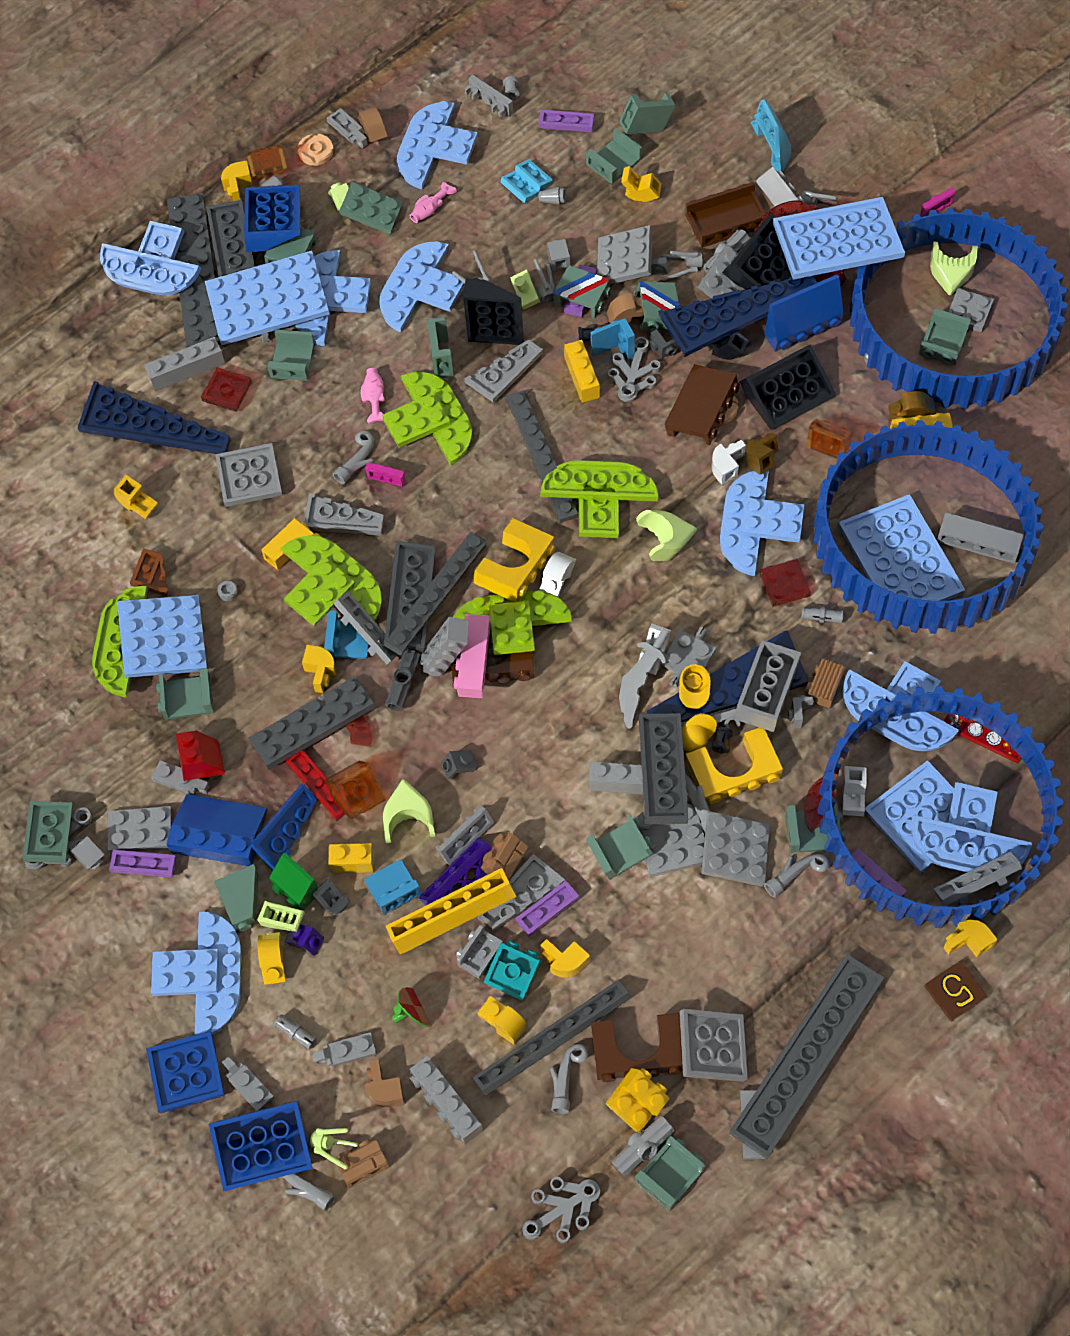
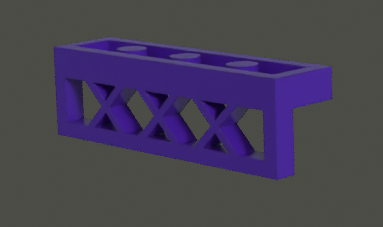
M477 838L418 898L423 904L428 905L452 893V888L456 883H462V888L467 883L470 884L484 877L487 873L481 870L482 856L486 852L491 851V846L486 841ZM470 868H476V876L473 879H467V871Z

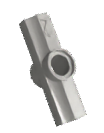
M737 230L726 242H721L718 245L714 255L704 265L706 273L726 245H729L736 252L740 251L750 238L744 230Z
M660 1116L643 1132L638 1131L634 1133L628 1141V1146L611 1163L625 1177L641 1161L652 1159L657 1153V1147L675 1130L664 1117Z

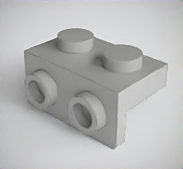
M482 925L471 931L468 937L469 942L465 947L462 946L456 955L458 966L478 979L482 977L494 959L500 943L503 942L485 931Z

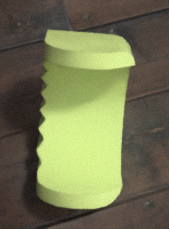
M933 241L930 269L934 278L949 296L971 278L977 259V245L972 246L971 253L966 257L954 259L944 255L939 250L938 242Z
M645 510L636 518L639 526L646 527L654 532L655 536H658V540L661 541L660 545L653 548L649 553L652 561H668L672 559L697 531V528L670 512L662 510Z
M403 779L384 808L383 824L386 843H391L392 831L396 825L407 819L422 821L428 827L430 837H435L434 819L430 804L425 797Z

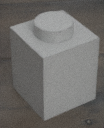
M565 239L548 242L547 253L552 271L566 269L570 265V255Z
M88 836L70 850L73 856L87 870L90 867L93 869L98 867L103 862L101 857L105 855Z

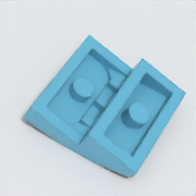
M528 159L517 164L515 171L503 176L500 183L525 204L538 196L539 191L547 189L553 183V179Z

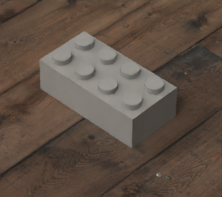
M761 640L736 707L735 720L772 732L775 731L799 664L801 652Z

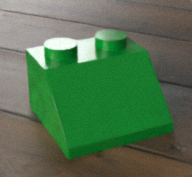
M284 852L269 877L272 883L271 888L279 896L283 894L287 898L286 902L292 908L297 907L304 911L316 899L312 893L318 886L315 879Z

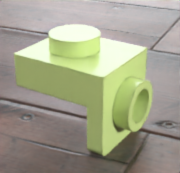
M341 182L331 186L328 192L338 211H340L349 189L347 183L342 185Z

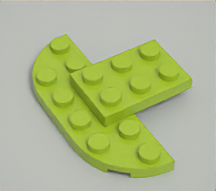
M411 372L401 375V380L413 401L382 415V419L398 448L433 434L450 466L457 463L468 452V447L472 441V428L466 413L452 389L443 379L430 373Z
M569 461L558 465L556 469L546 475L541 486L540 497L579 498V537L618 538V500L658 502V491L651 477L648 478L641 472L642 469L634 465L622 462Z
M302 536L287 542L281 547V551L308 573L284 598V602L315 627L329 610L335 606L333 603L348 591L370 617L376 621L381 608L379 585L368 570L338 545L323 537Z
M136 586L123 590L122 594L115 599H111L106 604L100 617L92 657L93 671L99 683L107 691L120 697L127 698L131 677H124L117 601L146 599L148 593L147 586Z
M540 590L526 591V594L523 597L520 596L517 602H513L500 595L476 597L461 606L453 616L454 618L465 620V614L489 615L494 655L535 651L532 626L572 622L571 612L567 605L558 597Z

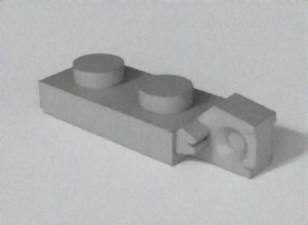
M341 108L327 117V122L349 142H356L362 149L368 145L362 126Z
M161 760L151 777L153 782L187 794H194L195 790L207 794L210 788L208 782L201 780V778L183 781L180 767Z
M371 1032L323 1046L324 1050L313 1053L316 1065L327 1062L328 1066L333 1065L334 1067L377 1055Z
M229 1056L222 1062L229 1071L226 1074L228 1081L255 1111L262 1110L274 1099V1096L246 1065H243L241 1062L236 1065Z

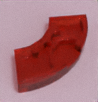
M363 715L344 726L350 733L351 744L371 747V729Z
M824 776L812 785L805 799L804 819L810 832L817 829L823 819V815L817 813V808L822 797L819 794V789Z

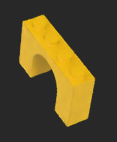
M294 518L261 551L264 560L279 570L290 560L281 551V547L284 544L302 536H321L318 533H312L304 522L300 523Z
M512 518L503 531L502 544L523 553L529 561L520 567L510 568L483 558L474 571V584L513 602H517L520 596L523 597L526 594L529 583L535 581L538 570L544 568L547 557L553 555L556 546L554 545V536Z
M759 727L744 733L743 743L751 758L752 767L747 773L739 777H728L718 772L711 761L706 747L686 753L685 763L696 787L700 785L703 787L707 804H716L728 796L736 797L742 791L748 789L755 790L761 784L767 782L774 783L782 777L783 768L765 729Z

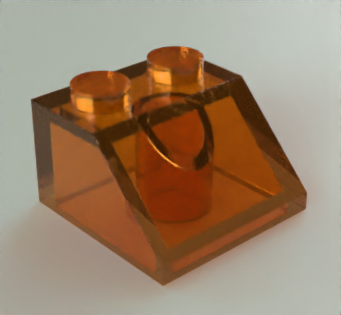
M280 144L245 152L252 177L256 176V179L266 177V173L273 172V174L283 173L284 169L287 168Z
M815 419L809 426L806 447L837 459L840 452H847L853 432L846 428L832 425L827 421Z
M359 760L325 779L332 798L349 819H353L385 801L371 763Z

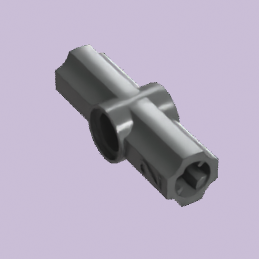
M406 650L401 657L397 670L393 674L394 680L385 702V706L391 710H403L408 693L413 687V679L421 655L416 651ZM400 679H407L405 682H399Z

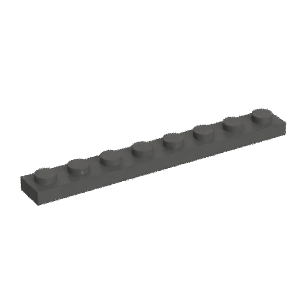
M522 390L507 395L506 401L543 483L546 475L556 469L557 465L526 394ZM549 497L559 523L578 518V512L572 498Z
M472 532L467 535L387 638L384 646L400 656L403 655L486 547V540Z
M617 980L472 1077L475 1084L485 1096L589 1027L591 1022L598 1021L631 998L629 991Z

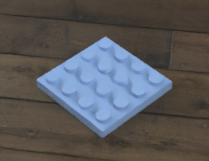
M199 595L117 601L125 678L200 672L199 669L207 668Z
M927 760L865 807L864 813L918 873L921 874L934 863L929 861L920 852L912 834V816L948 823L954 788Z

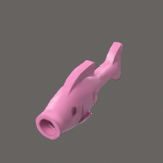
M443 182L441 190L436 195L431 197L424 195L416 202L415 208L410 214V219L414 223H418L420 220L435 214L434 211L443 204L441 199L447 194L456 193L457 189Z
M376 368L367 369V375L361 387L363 403L370 401L372 404V414L367 419L368 424L383 421V413L380 412L379 401L385 400L383 395L385 387Z

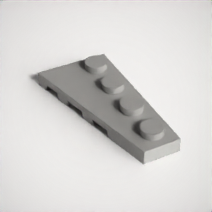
M527 340L510 350L506 356L495 359L493 364L479 369L475 375H469L464 378L465 383L494 403L543 354V349Z
M309 493L304 523L309 527L310 531L382 536L384 515L363 508H353L349 504L336 503L332 499L326 497L323 499Z
M533 854L509 880L516 897L477 916V918L492 931H495L538 902L563 883L565 879Z

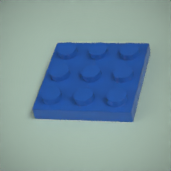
M211 1031L146 1048L157 1108L160 1114L225 1096Z

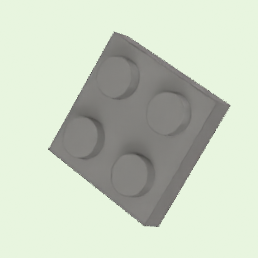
M958 288L948 312L971 319L969 329L982 332L994 299Z

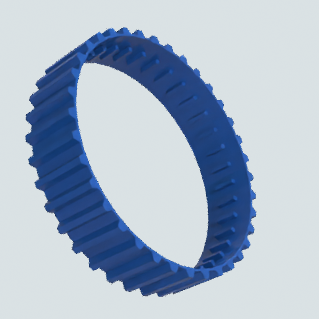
M948 208L946 213L938 214L935 210H930L928 216L921 217L915 214L912 221L906 223L901 220L897 222L896 231L904 251L933 244V241L938 243L977 245L980 248L999 254L1016 264L1027 273L1042 293L1050 315L1048 323L1050 326L1042 346L1037 348L1035 353L1026 360L1002 371L984 375L959 376L928 370L908 361L891 349L876 333L866 314L864 299L868 281L872 279L873 274L887 261L858 266L850 306V326L854 327L853 341L860 342L859 355L865 356V353L868 355L867 367L869 369L876 368L879 372L878 378L881 381L889 380L893 383V390L902 389L906 392H924L932 397L935 402L942 403L943 408H949L950 404H959L962 409H967L968 404L977 403L979 407H985L986 401L994 400L1000 403L1008 393L1012 396L1017 395L1020 386L1029 387L1032 384L1034 375L1040 376L1043 373L1045 364H1049L1065 321L1064 316L1068 304L1064 302L1067 288L1061 287L1063 274L1055 271L1057 262L1055 259H1048L1046 255L1048 249L1045 246L1039 247L1034 242L1036 237L1033 234L1026 236L1020 232L1021 226L1016 225L1012 227L1006 224V219L1000 217L998 220L989 218L988 212L977 215L972 214L971 209H965L963 213H955L953 208Z
M917 420L916 425L907 426L904 421L899 422L898 427L889 429L886 425L882 426L880 433L875 435L870 432L866 433L861 443L851 442L849 452H840L836 465H830L828 468L827 479H823L814 521L815 532L813 539L814 543L818 544L816 551L817 559L824 560L822 571L824 574L832 576L831 586L833 589L840 588L844 592L843 599L846 602L853 600L858 604L857 611L860 613L868 611L874 614V621L876 622L884 619L890 621L892 628L895 629L903 625L909 626L911 632L917 633L919 628L928 629L931 634H936L938 628H947L950 632H955L957 626L963 624L968 628L974 627L975 621L979 618L985 621L989 620L994 609L998 611L1004 610L1007 600H1014L1020 586H1024L1040 545L1039 538L1043 529V524L1039 523L1042 508L1036 506L1039 495L1038 492L1030 490L1032 479L1022 475L1020 472L1022 465L1019 462L1012 463L1008 459L1010 453L1007 450L999 451L994 447L995 441L992 439L984 441L978 438V432L976 431L968 434L961 431V426L956 424L953 428L943 427L940 421H936L934 425H925L923 420ZM903 455H927L956 461L987 477L1010 500L1022 524L1025 537L1023 541L1024 549L1015 571H1011L1004 581L983 593L951 601H928L899 595L876 585L864 577L847 561L838 549L829 528L830 520H827L834 492L837 493L840 485L858 470L886 458Z
M936 686L934 692L926 693L922 687H918L915 689L914 694L908 696L900 691L896 693L894 700L887 702L885 699L879 700L873 712L868 709L862 711L858 723L851 722L848 725L844 738L839 737L833 754L830 755L819 789V794L822 797L817 808V813L823 815L819 826L820 833L827 834L828 838L824 846L825 851L833 852L836 858L833 863L835 870L842 869L847 875L845 884L847 886L855 884L861 890L859 898L862 900L872 899L876 902V910L882 912L884 909L893 911L895 919L899 921L904 916L913 918L916 926H921L923 921L933 922L935 928H941L945 922L952 921L957 927L959 922H965L969 918L981 922L989 911L997 915L1007 903L1011 905L1015 903L1021 894L1027 891L1042 869L1051 858L1049 853L1059 840L1054 834L1060 828L1063 821L1062 818L1057 816V812L1063 805V799L1056 796V790L1061 785L1060 779L1052 777L1051 770L1055 764L1053 760L1045 759L1042 753L1045 748L1043 742L1035 743L1031 737L1033 729L1030 726L1023 728L1018 724L1017 714L1007 715L1001 711V703L997 701L990 705L983 702L982 695L979 693L972 698L965 696L960 688H957L954 693L944 692L942 686ZM926 711L944 712L976 721L994 731L1008 742L1021 756L1032 773L1043 807L1041 814H1043L1044 824L1040 829L1043 835L1036 846L1039 849L1038 855H1034L1029 862L1033 866L1030 872L1025 869L1019 876V879L1022 881L1017 885L1012 882L1007 887L1006 892L1001 895L997 892L990 900L984 902L979 900L976 904L967 906L960 904L959 907L917 903L909 900V898L895 894L876 882L851 856V851L847 849L842 841L843 835L839 833L836 825L838 818L834 816L833 812L836 799L832 798V791L835 790L837 781L833 780L834 773L839 774L842 764L838 763L840 758L846 759L850 750L848 747L851 744L856 745L860 735L864 732H870L873 726L884 723L886 719L898 717L902 714Z

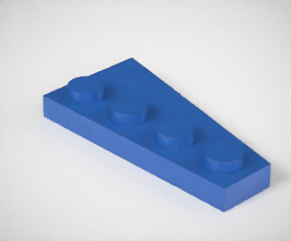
M305 784L298 786L250 844L272 871L284 852L290 856L292 852L290 849L294 841L298 839L301 833L300 829L303 823L307 821L317 801V798Z

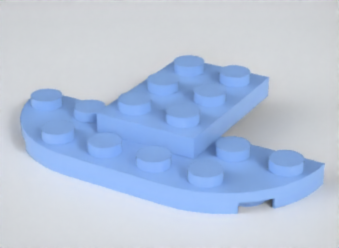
M441 101L430 104L419 110L410 121L398 151L397 163L399 172L403 175L404 180L418 189L423 190L435 158L468 164L478 134L477 132L448 126L455 109V103Z
M153 221L149 222L139 251L103 243L100 251L101 265L106 275L113 282L126 288L156 295H173L183 291L196 280L201 271V267L198 265L174 260L185 231L179 227Z
M438 241L422 243L409 249L400 258L380 295V309L384 320L396 331L402 332L419 301L449 312L452 310L465 284L456 276L438 270L449 249V244Z
M328 250L314 256L329 313L331 311L366 313L371 279L337 276L341 255L340 250ZM330 315L295 324V328L297 331L312 332L314 344L325 346Z
M769 470L761 475L752 471L740 476L731 484L725 498L720 532L721 551L723 556L733 565L732 567L751 576H755L760 538L800 542L804 504L765 500Z
M905 661L886 690L849 669L844 681L843 697L848 710L859 721L862 711L868 709L873 712L879 700L885 699L887 702L894 700L896 693L900 691L906 696L912 695L918 687H922L925 693L934 692L936 686L940 685L941 680ZM926 711L886 719L884 723H879L871 728L899 745L916 751L939 749L951 742L959 732L955 727Z
M955 783L948 823L912 816V834L920 852L932 863L954 870L969 872L1010 851L1022 865L1031 850L1032 843L990 833L998 792L963 783Z
M199 912L198 950L153 952L152 996L196 994L195 1035L209 1031L212 1032V1035L222 1030L221 1028L233 1019L238 1010L241 998L242 948L233 926L219 915L210 912Z

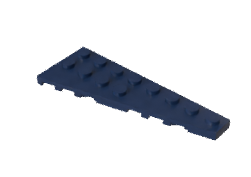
M791 276L784 281H772L768 285L760 287L756 285L748 290H736L712 296L713 298L709 300L693 301V304L677 305L675 308L665 311L661 309L658 311V315L682 354L686 357L768 316L771 303L818 282L814 276L793 279Z
M97 381L93 382L77 427L79 432L211 454L227 452L231 441L230 436L200 426L197 422L183 419L178 414L173 415L167 412L166 409L144 400L134 399L129 394H122L115 391L112 387L102 386Z
M788 630L767 641L796 651ZM759 646L709 674L711 680L710 695L704 706L698 709L687 708L680 700L678 692L647 710V714L681 713V722H684L700 713L711 714L737 706ZM800 660L790 690L806 686L809 682Z

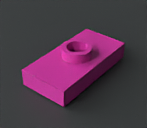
M951 187L943 193L933 196L929 201L922 204L920 216H928L930 210H935L938 213L952 205L956 191Z
M367 462L365 467L367 478L404 487L406 483L404 471L393 469L388 465L382 466Z

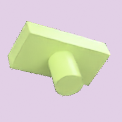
M527 270L510 277L517 296L521 297L524 310L540 302Z

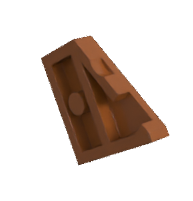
M143 548L130 585L134 587L147 586L148 591L167 596L168 590L162 554Z

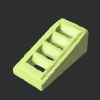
M265 901L257 921L261 926L297 932L305 912ZM272 912H275L273 919H270ZM279 913H282L280 920L277 921ZM289 914L287 922L284 923L286 915ZM296 915L294 925L290 924L293 916Z

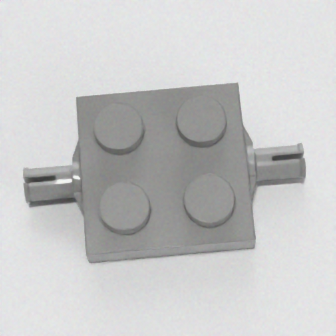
M699 627L695 636L679 630L666 653L669 663H661V666L671 670L674 674L669 682L671 686L674 683L673 687H677L681 672L685 667L697 664L706 668L716 647L702 640L707 629L704 628L703 630V627Z

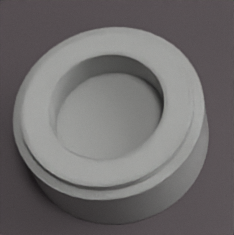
M224 581L218 586L217 591L222 600L232 601L237 597L238 588L234 582Z

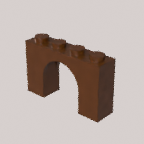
M532 651L510 653L503 663L496 666H486L484 685L492 682L508 683L513 680L528 681L534 679ZM461 652L451 664L453 685L454 677H458L459 670H456V659L460 658Z
M679 1013L657 1015L659 1047L653 1056L642 1061L630 1060L620 1053L616 1045L613 1020L591 1022L597 1080H602V1082L615 1081V1078L625 1077L631 1068L638 1070L643 1068L652 1077H657L660 1073L667 1072L669 1075L681 1074L683 1064Z

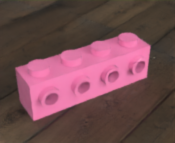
M465 614V620H469L468 643L462 649L460 658L456 659V670H459L458 677H454V689H457L458 697L483 698L491 627L490 616Z

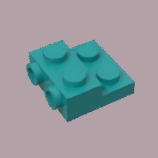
M510 940L507 943L501 942L483 983L524 1001L543 960L538 958L540 954L528 949L527 952L520 950L518 943Z

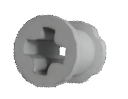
M509 76L503 80V86L505 87L504 96L512 101L517 100L520 95L517 89L519 83L516 77Z

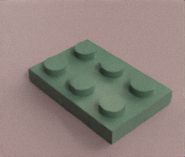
M351 182L339 214L390 235L403 202Z
M30 801L23 850L24 862L67 863L73 813L72 802Z

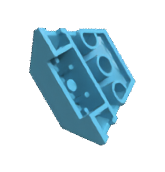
M763 99L757 108L758 114L754 115L755 120L751 124L757 136H765L772 150V166L777 172L781 170L783 173L791 158V144L773 107L767 100Z

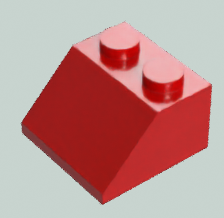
M197 730L176 734L183 781L225 774L217 739Z

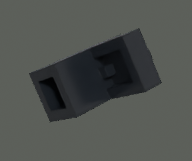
M736 331L708 346L713 349L711 354L716 357L732 360L743 354L749 339Z

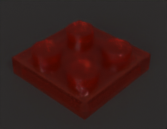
M216 367L201 399L203 402L237 412L252 380L250 377Z
M798 559L763 568L759 571L772 607L810 597L811 595Z

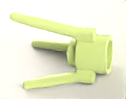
M317 1128L310 1137V1145L314 1148V1153L322 1155L345 1170L348 1166L325 1152V1150L331 1149L333 1144L358 1147V1143L334 1139L330 1135L347 1133V1128Z

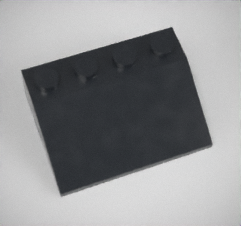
M772 213L762 222L722 272L733 283L746 290L756 285L757 287L768 285L772 281H784L792 276L773 225V218L776 217Z
M466 278L463 300L468 342L522 344L524 342L521 297L487 280Z
M811 344L739 381L748 400L770 430L837 396Z

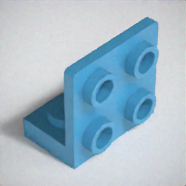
M625 318L613 321L604 327H598L590 333L591 354L593 356L618 346L622 354L625 353L627 359L634 357L635 334Z
M329 610L325 650H328L333 658L367 659L369 644L350 622L345 626L341 618H338L337 611Z
M398 860L364 879L383 915L421 895L418 883L412 879L402 860Z

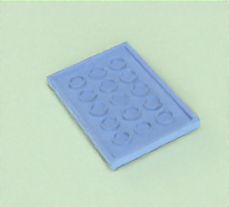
M883 197L773 218V225L793 279L903 258L905 255Z
M312 251L205 281L221 345L330 315Z
M910 494L838 523L840 531L867 579L876 585L899 595L928 601H947L965 593V588Z

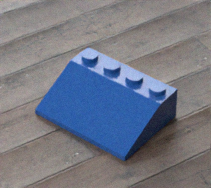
M300 185L245 188L244 238L247 252L266 251L300 235Z
M834 275L770 304L764 335L775 352L780 349H787L796 342H803L807 337L814 334L818 335L825 329L834 328L841 323L843 304L839 276Z
M186 794L171 825L166 844L170 852L174 854L250 866L253 864L256 855L250 844L263 828L267 808Z
M299 1100L209 1123L223 1192L313 1169Z

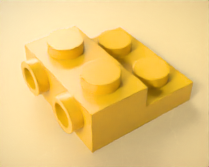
M631 1068L605 1103L635 1132L642 1131L653 1115L657 1116L670 1099L665 1094L667 1089L660 1083L654 1084L650 1080L652 1075L643 1068L641 1070Z

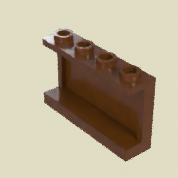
M754 182L726 189L723 192L711 194L698 200H692L686 203L685 215L701 248L728 240L737 230L742 229L746 233L756 231L770 215L768 209H763L755 193Z
M694 364L665 422L667 435L675 437L678 431L702 437L707 445H711L712 440L717 437L720 424H723L727 409H730L732 406L734 395L739 391L740 383L738 382L737 374Z

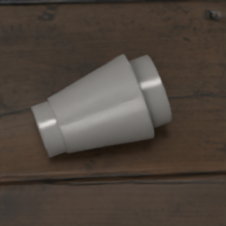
M559 186L539 191V202L558 205L565 203V188H560Z

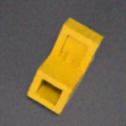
M247 160L230 164L222 172L221 180L224 191L228 192V196L232 197L233 201L241 200L239 188L253 186Z
M630 166L624 168L621 183L626 187L625 195L634 201L648 202L660 197L662 183L653 173L639 176Z
M125 475L114 488L116 499L130 512L133 510L146 520L158 506L157 501L142 492V485L128 475Z
M306 645L302 660L304 671L315 673L313 680L315 692L323 693L325 686L328 687L330 676L336 677L334 659L325 648Z
M966 920L965 922H959L956 928L957 932H953L946 938L944 950L949 955L967 944L977 958L993 948L998 939L984 923L977 920Z
M280 932L259 935L258 958L264 985L286 982Z
M547 939L541 944V956L548 963L553 962L550 965L551 973L558 977L570 978L576 976L590 963V955L575 941L563 953Z
M489 996L477 1013L480 1018L496 1028L497 1034L513 1045L516 1044L527 1028L526 1021L508 1005L506 1007L491 996Z

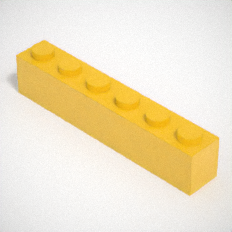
M500 868L386 925V928L394 946L401 955L515 898L516 895L504 870Z

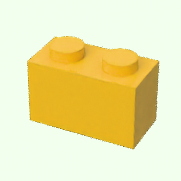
M372 843L329 844L328 865L331 873L374 872V850Z

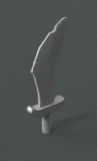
M664 628L653 645L647 642L637 644V647L646 651L633 668L622 677L619 702L621 712L624 713V722L629 729H632L634 726V719L641 699L639 690L646 684L648 673L651 672L658 659L664 664L669 663L666 654L660 650L670 633Z

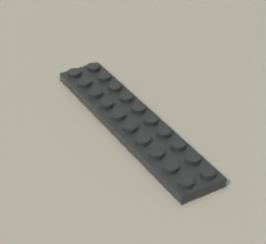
M203 193L167 199L170 225L182 228L185 231L175 260L201 267L200 274L189 287L179 292L186 346L190 347L215 337L218 345H221L205 281L215 279Z
M846 954L731 1128L730 1135L768 1159L884 980L883 976Z

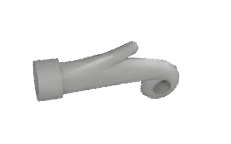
M360 431L356 434V442L363 447L333 473L334 479L340 484H345L350 476L361 467L367 465V462H373V458L365 460L374 446L375 439L370 432Z
M685 774L686 791L705 832L707 814L711 811L705 800L703 787L701 785L696 787Z
M813 854L792 865L793 857L790 856L780 873L775 878L767 881L764 887L768 894L775 898L807 867L811 865L814 870L823 872L829 868L830 860L825 855Z
M574 1044L566 1050L558 1074L554 1067L550 1068L554 1083V1099L552 1100L551 1111L555 1113H569L571 1061L579 1063L587 1059L589 1052L584 1044ZM576 1052H582L580 1056H574Z
M295 1173L282 1176L294 1187V1189H285L286 1194L309 1199L324 1211H327L335 1201L336 1196L333 1193L315 1186Z

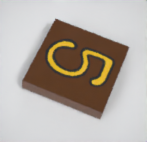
M961 961L924 986L951 1022L987 998V995Z

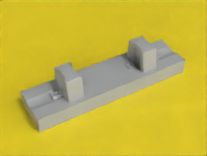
M349 591L333 603L344 615L341 619L343 624L346 626L350 622L371 646L367 650L371 656L377 653L387 665L399 655L383 646L384 631Z
M1010 851L934 888V892L943 905H948L957 900L960 904H965L969 902L967 895L996 881L999 886L1008 883L1006 876L1022 869L1020 861Z

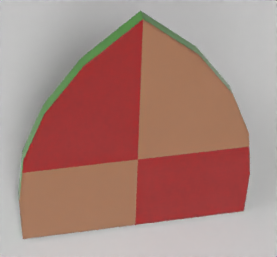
M403 987L399 990L397 995L398 1005L394 1007L395 1014L392 1015L393 1021L398 1023L409 1016L418 1024L430 1027L431 1024L414 989Z

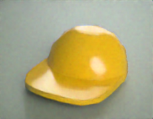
M693 664L685 667L681 672L679 678V697L687 708L698 709L704 706L709 699L711 680L708 671L704 667Z
M702 713L694 715L682 727L683 750L689 753L706 746L707 741L712 737L717 727V722L712 716Z

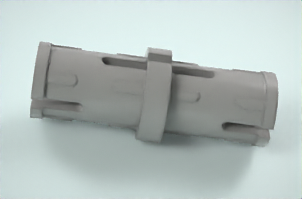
M803 606L801 619L817 620L819 623L826 621L842 624L843 611L825 609V607L820 609Z
M280 1014L277 1018L284 1024L275 1020L274 1027L289 1035V1039L298 1041L308 1050L313 1045L307 1040L313 1044L316 1043V1037L303 1030L302 1025L293 1023L283 1014Z

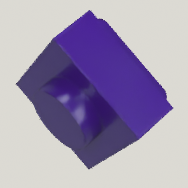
M300 924L297 932L290 931L285 942L290 946L305 949L308 953L315 956L324 940V936L313 927Z

